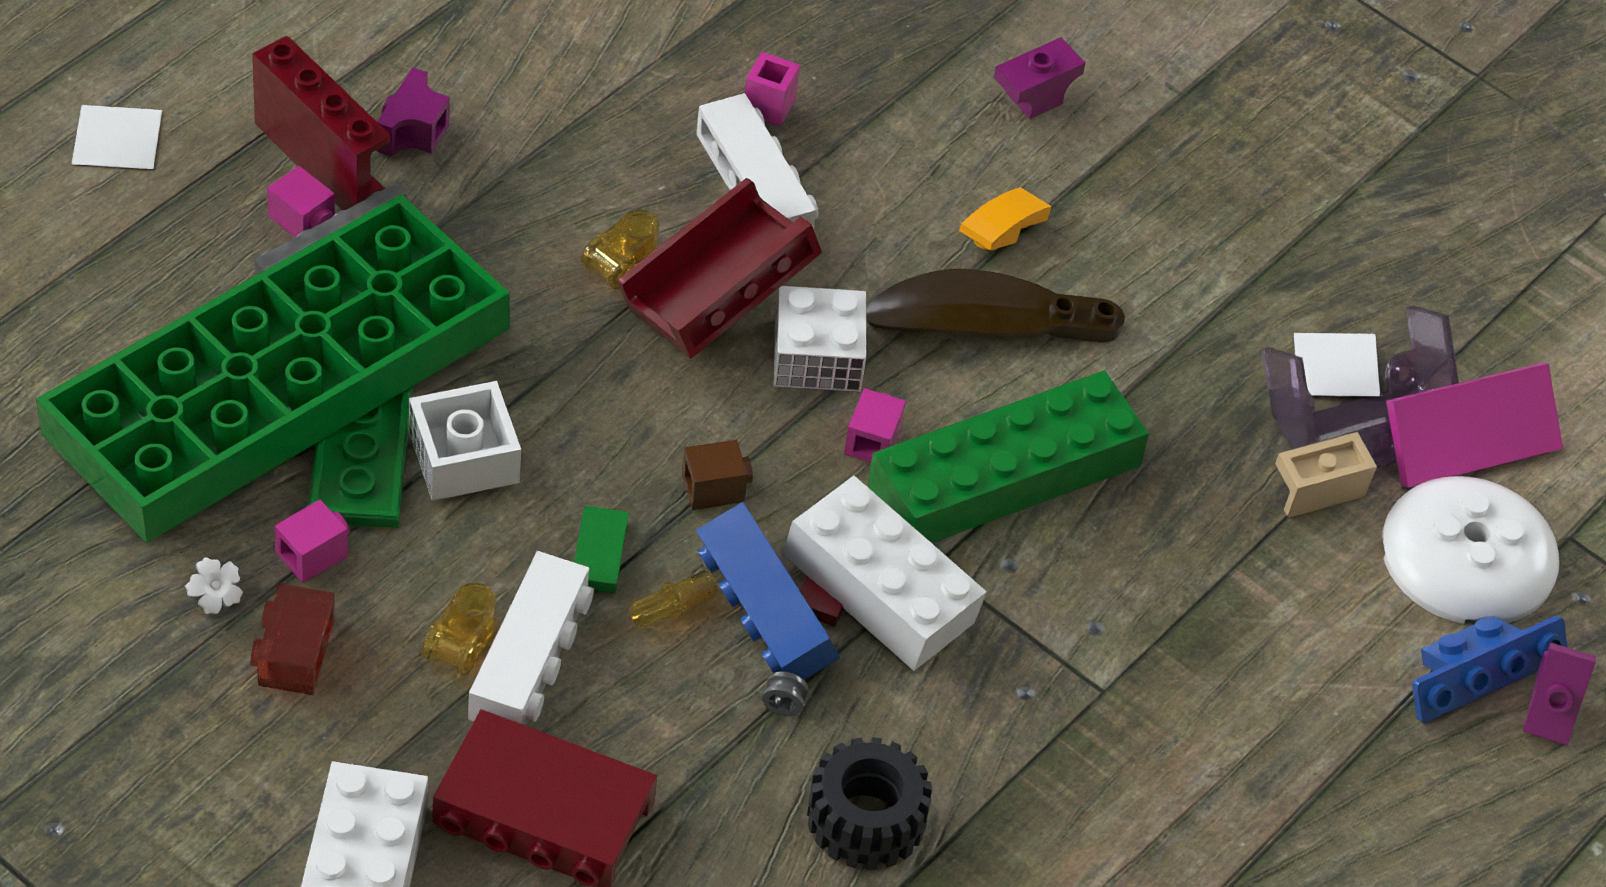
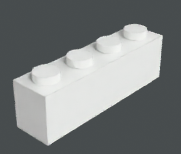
M745 93L699 106L696 135L729 190L733 189L745 178H749L754 182L759 196L792 222L801 216L812 224L814 230L815 219L819 215L817 203L812 195H807L804 191L796 168L793 165L789 166L785 160L779 140L775 136L771 137L766 129L764 118L759 108L752 106Z
M540 551L536 552L469 691L468 720L474 721L480 709L525 726H527L529 720L536 722L544 702V695L541 693L546 684L551 686L554 684L559 673L561 659L558 657L562 648L569 650L573 644L578 626L575 620L579 613L585 615L590 607L594 588L588 587L589 567Z

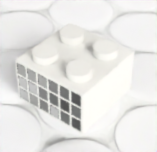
M781 286L778 290L775 314L774 386L861 392L866 363V291Z
M497 381L409 398V434L432 501L520 483L521 447Z

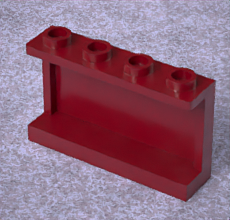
M284 36L252 53L255 124L297 166L302 167L334 192L335 204L342 210H347L366 200L374 192L386 189L371 175V154L390 142V134L290 37Z
M745 178L619 278L618 285L629 309L691 359L822 254V250L812 224L801 216L794 222L790 221L759 196L754 182L749 178Z
M480 709L433 795L432 822L451 835H464L484 843L493 851L500 853L508 852L528 860L540 869H553L571 876L582 885L588 887H612L616 866L641 816H648L655 802L658 775Z

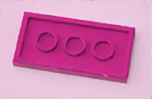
M1538 363L1386 401L1401 487L1409 488L1432 479L1457 476L1563 449L1549 363Z

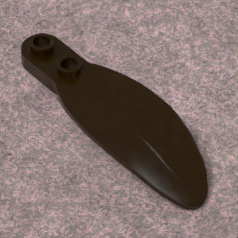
M975 269L939 270L906 279L883 291L866 309L867 323L876 328L994 338H1028L1050 334L1061 338L1109 342L1119 336L1125 321L1123 310L1110 300L1058 294L1043 286L1014 276Z

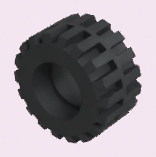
M862 737L851 739V745L848 747L841 742L833 747L832 754H824L820 759L819 767L815 768L812 778L807 810L810 833H816L815 842L820 849L829 848V857L835 861L841 857L847 859L846 866L853 868L857 867V863L866 864L867 870H875L878 867V863L882 862L888 868L897 864L898 856L907 859L913 853L914 846L918 847L921 843L926 828L932 794V784L930 781H927L928 772L924 765L916 766L918 757L911 751L906 754L902 753V745L893 741L890 746L881 744L882 738L872 737L871 742L864 743ZM860 795L873 796L886 802L890 808L882 811H868L853 805L848 799Z

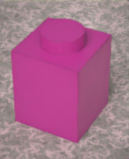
M761 52L746 78L745 94L752 106L759 108L764 121L781 126L796 100L800 65Z
M300 166L267 187L268 217L294 237H297L304 230L316 227L335 215V193Z
M864 388L848 426L844 455L871 463L873 452L895 445L902 428L906 401L886 393H878Z
M318 500L275 525L276 554L298 579L304 583L348 557V535L350 530L340 513L336 511L332 513L321 500Z

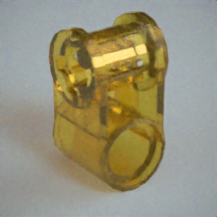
M641 209L626 213L618 222L602 234L595 236L587 244L581 254V264L587 269L594 268L606 277L607 284L615 290L620 289L618 285L619 278L659 247L658 218L653 213Z
M478 582L467 583L461 586L440 618L429 629L422 646V657L428 660L435 657L455 666L457 673L463 676L469 674L477 662L480 652L496 628V600L492 589ZM478 611V612H481V613H479V614H471V613H469V612Z

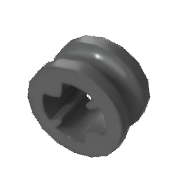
M775 672L768 677L767 688L764 690L762 701L769 710L776 714L794 716L802 711L809 687L801 677L793 673Z

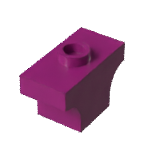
M1060 37L996 66L994 79L1004 88L1006 94L1031 119L1063 104L1067 88L1075 79L1084 74L1086 62Z
M412 67L395 95H389L385 100L382 115L377 122L390 134V142L377 149V152L392 157L396 152L406 148H416L431 154L449 127L450 97L437 93L428 86V72Z
M1550 643L1548 651H1544L1531 690L1523 732L1568 745L1596 663V656Z

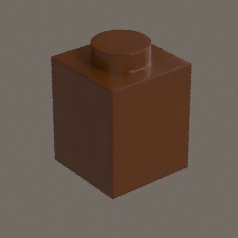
M737 440L684 447L682 478L692 510L745 502L747 483H752L753 471L749 457H742Z

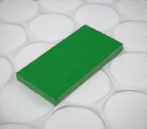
M413 386L315 444L308 506L321 500L332 513L335 511L340 513L347 522V525L399 528L409 432V398H412Z

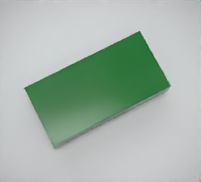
M584 505L574 563L589 567L588 587L594 588V591L616 593L628 526V511Z

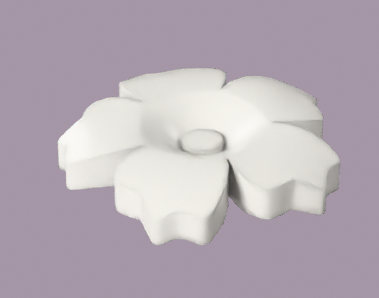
M206 557L196 563L199 574H193L185 588L189 597L202 596L199 599L198 605L204 608L205 614H218L222 604L225 607H230L232 604L240 602L243 591L238 586L233 585L240 581L237 566L229 561L220 568L219 560H211Z

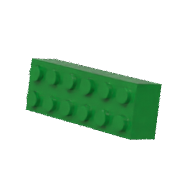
M1103 370L873 452L867 486L928 541L934 543L1140 467L1149 432L1107 372Z

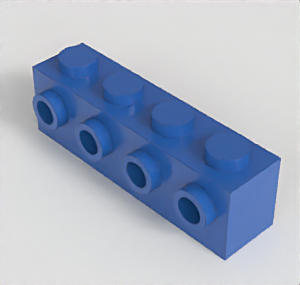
M743 502L696 530L705 545L697 550L711 574L718 569L721 571L726 580L719 583V587L732 608L739 603L744 608L747 614L739 619L754 642L761 637L764 640L768 649L761 654L773 673L789 672L805 680L840 658L831 639Z

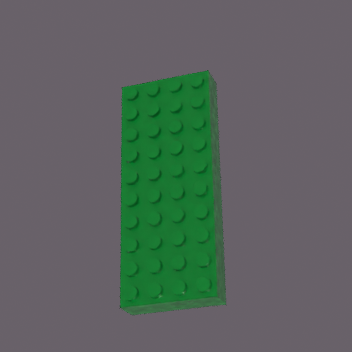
M400 194L36 398L41 435L126 523L148 543L509 330L510 292Z

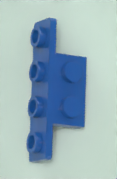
M1495 616L1485 617L1476 621L1475 625L1457 633L1444 635L1437 642L1421 648L1423 665L1434 671L1415 679L1412 683L1417 719L1423 723L1429 722L1537 672L1544 651H1548L1550 643L1567 647L1564 619L1553 616L1522 631Z

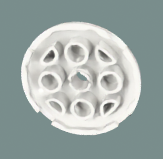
M1451 476L1421 483L1396 501L1387 515L1382 530L1385 550L1384 562L1398 587L1412 601L1425 610L1456 623L1464 624L1466 619L1479 620L1492 616L1506 623L1520 620L1537 610L1545 602L1555 585L1559 572L1557 543L1549 524L1540 512L1514 491L1484 479Z

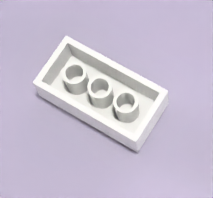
M852 476L792 521L782 552L811 580L839 601L850 615L913 671L975 623L987 592L855 476Z
M332 761L301 887H410L428 807V776Z

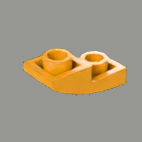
M1019 187L1001 194L981 206L961 223L959 231L973 239L974 244L979 248L993 251L997 248L1017 243L1021 228H1027L1028 226L1047 221L1052 206Z

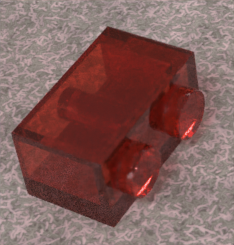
M279 583L274 601L267 600L264 606L262 628L266 629L263 639L255 638L252 647L250 664L257 667L258 686L314 696L335 622V593Z

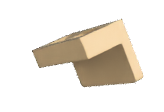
M1358 432L1278 454L1275 464L1290 490L1284 512L1290 518L1362 498L1366 495L1377 466Z

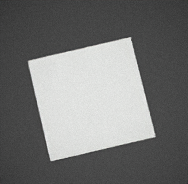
M81 105L72 164L153 169L162 110Z
M1294 333L1297 395L1380 396L1375 334Z

